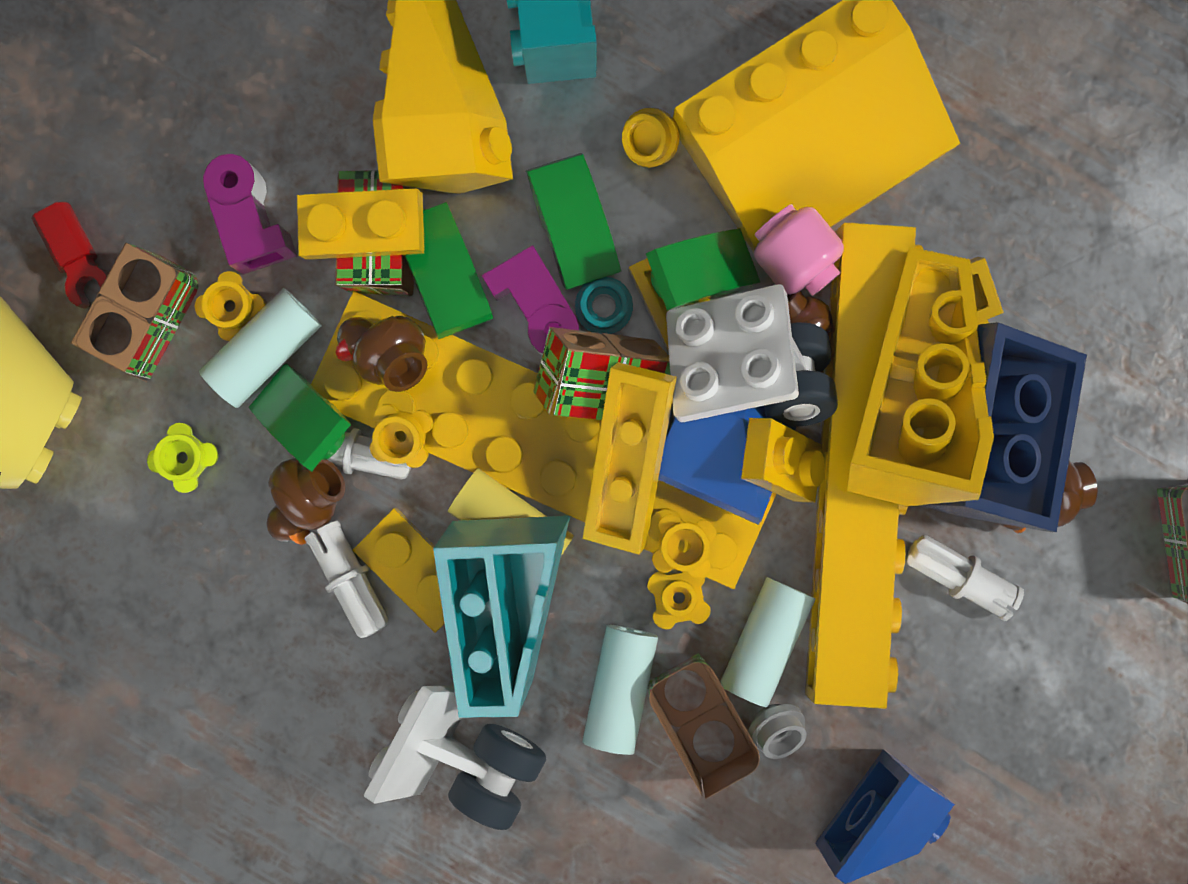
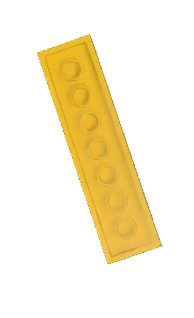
M352 292L311 383V386L321 396L336 406L343 415L374 429L378 425L374 420V413L384 404H393L397 410L409 413L424 410L433 420L432 429L426 433L425 448L428 453L472 473L479 468L504 487L585 523L602 420L554 415L559 389L556 391L549 414L533 392L538 373L454 335L438 340L433 326L360 293ZM391 316H404L413 320L421 327L426 340L424 356L428 366L424 377L414 387L401 392L390 391L385 385H376L365 381L356 373L352 361H341L336 356V347L339 344L337 341L338 330L344 321L353 317H362L375 324ZM397 431V439L405 441V432ZM658 480L647 545L644 550L654 553L659 549L661 533L658 530V522L665 515L675 514L681 521L697 523L700 520L710 521L716 528L717 536L710 543L708 560L711 563V569L705 577L735 589L776 493L772 492L763 519L757 525ZM686 540L681 541L678 546L679 550L687 552L690 549L689 542Z

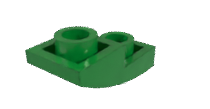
M578 153L526 170L541 225L546 229L564 288L567 290L622 272L610 229L584 155Z
M447 202L423 210L425 254H407L404 256L439 340L491 320L493 315Z
M740 228L683 240L646 253L652 269L651 282L658 296L663 299L667 311L701 303L714 296L743 291L761 283Z
M287 363L283 365L248 407L269 433L311 472L321 460L329 459L339 450L344 442L345 432L351 426V423L336 406L321 396L303 375Z

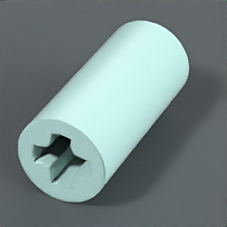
M283 288L199 370V373L218 395L235 408H239L322 325L301 302Z
M766 577L720 681L722 687L749 702L768 707L815 602V598Z
M606 625L582 740L585 745L609 753L634 754L658 641L657 635L624 626Z

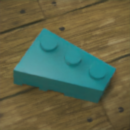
M507 0L508 9L518 8L520 29L510 30L513 65H525L528 84L596 77L597 40L595 25L592 22L590 0Z
M570 516L452 521L434 546L433 551L459 718L519 716L533 682Z

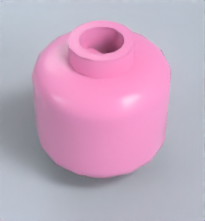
M790 204L755 233V236L760 241L754 250L756 261L776 285L781 284L789 295L806 288L814 296L841 273L834 263L842 256L844 245L813 207H803L796 210Z

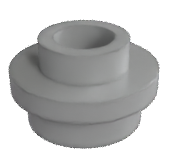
M772 704L761 709L756 714L748 733L758 751H762L766 757L771 759L784 758L797 751L805 742L807 736L804 729L805 717L795 705Z

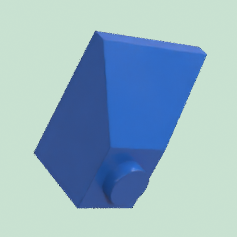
M764 406L688 422H679L674 416L666 434L658 480L759 525L763 519L772 492L741 479L749 418H767ZM789 427L794 431L796 430V427Z
M883 749L815 844L834 876L844 884H847L919 854L927 842L930 844L936 842L947 829L951 819L949 812L955 804L940 790Z

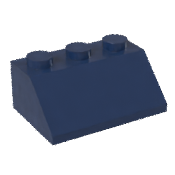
M999 322L978 324L977 333L981 363L984 362L986 374L985 393L988 415L991 416L994 433L979 500L921 506L961 517L1047 532H1057L1087 354Z

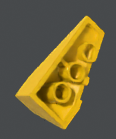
M388 0L386 17L393 27L391 47L381 51L379 70L387 75L384 99L375 102L373 114L379 182L461 194L513 180L511 166L512 144L507 131L506 119L457 0Z
M909 247L851 460L847 491L905 506L979 500L994 433L992 419L988 415L985 393L986 374L984 362L981 363L977 333L979 322L970 259Z

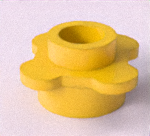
M226 271L219 275L218 282L210 285L204 294L196 299L194 307L196 314L200 318L207 319L218 328L220 338L230 341L266 303L262 296L251 294L242 285V277L233 271ZM229 301L235 303V309L231 312L225 309V305Z
M393 404L380 406L374 413V420L378 425L374 429L370 444L372 456L380 462L387 461L392 464L406 463L411 468L422 466L428 459L425 440L426 433L433 427L431 416L424 410L409 413L397 410ZM397 431L405 432V441L397 439Z
M668 514L662 517L658 522V530L661 533L659 549L652 555L654 567L662 573H668L672 569L688 572L695 579L706 576L711 569V563L708 560L710 543L717 536L714 525L707 520H700L697 523L681 521L675 514ZM683 540L688 541L690 544V549L687 552L679 550V543Z
M660 571L653 573L648 579L647 587L654 594L655 598L654 623L666 630L671 629L678 622L692 621L695 624L704 623L710 615V606L704 601L701 588L705 582V576L695 579L688 572L671 573L669 575ZM681 592L684 594V601L682 603L674 602L673 596L675 593Z

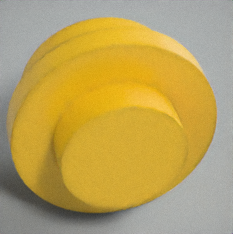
M640 109L634 112L624 125L622 132L624 150L634 163L642 167H658L667 163L675 155L679 146L680 135L678 126L673 117L662 109Z

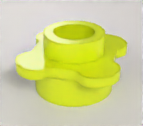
M175 423L168 428V436L160 440L155 449L149 452L147 464L152 472L159 473L162 477L173 481L175 490L188 493L197 488L198 477L205 468L216 464L218 461V450L214 444L203 443L196 438L188 424ZM181 452H185L188 456L187 461L183 464L178 461V455Z

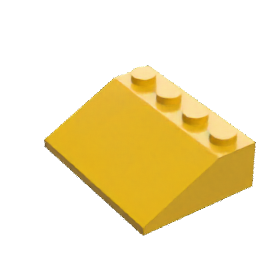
M892 0L840 1L675 107L673 119L679 129L680 141L737 229H741L743 237L753 253L760 242L755 233L788 205L792 204L796 210L803 207H813L827 224L833 227L960 144L914 35Z

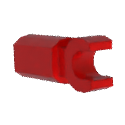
M55 202L34 213L31 219L58 271L67 274L65 293L69 301L76 307L86 309L90 307V303L84 293L85 285L90 280L96 279L101 288L109 273L96 266L94 261L97 258V254L70 203Z

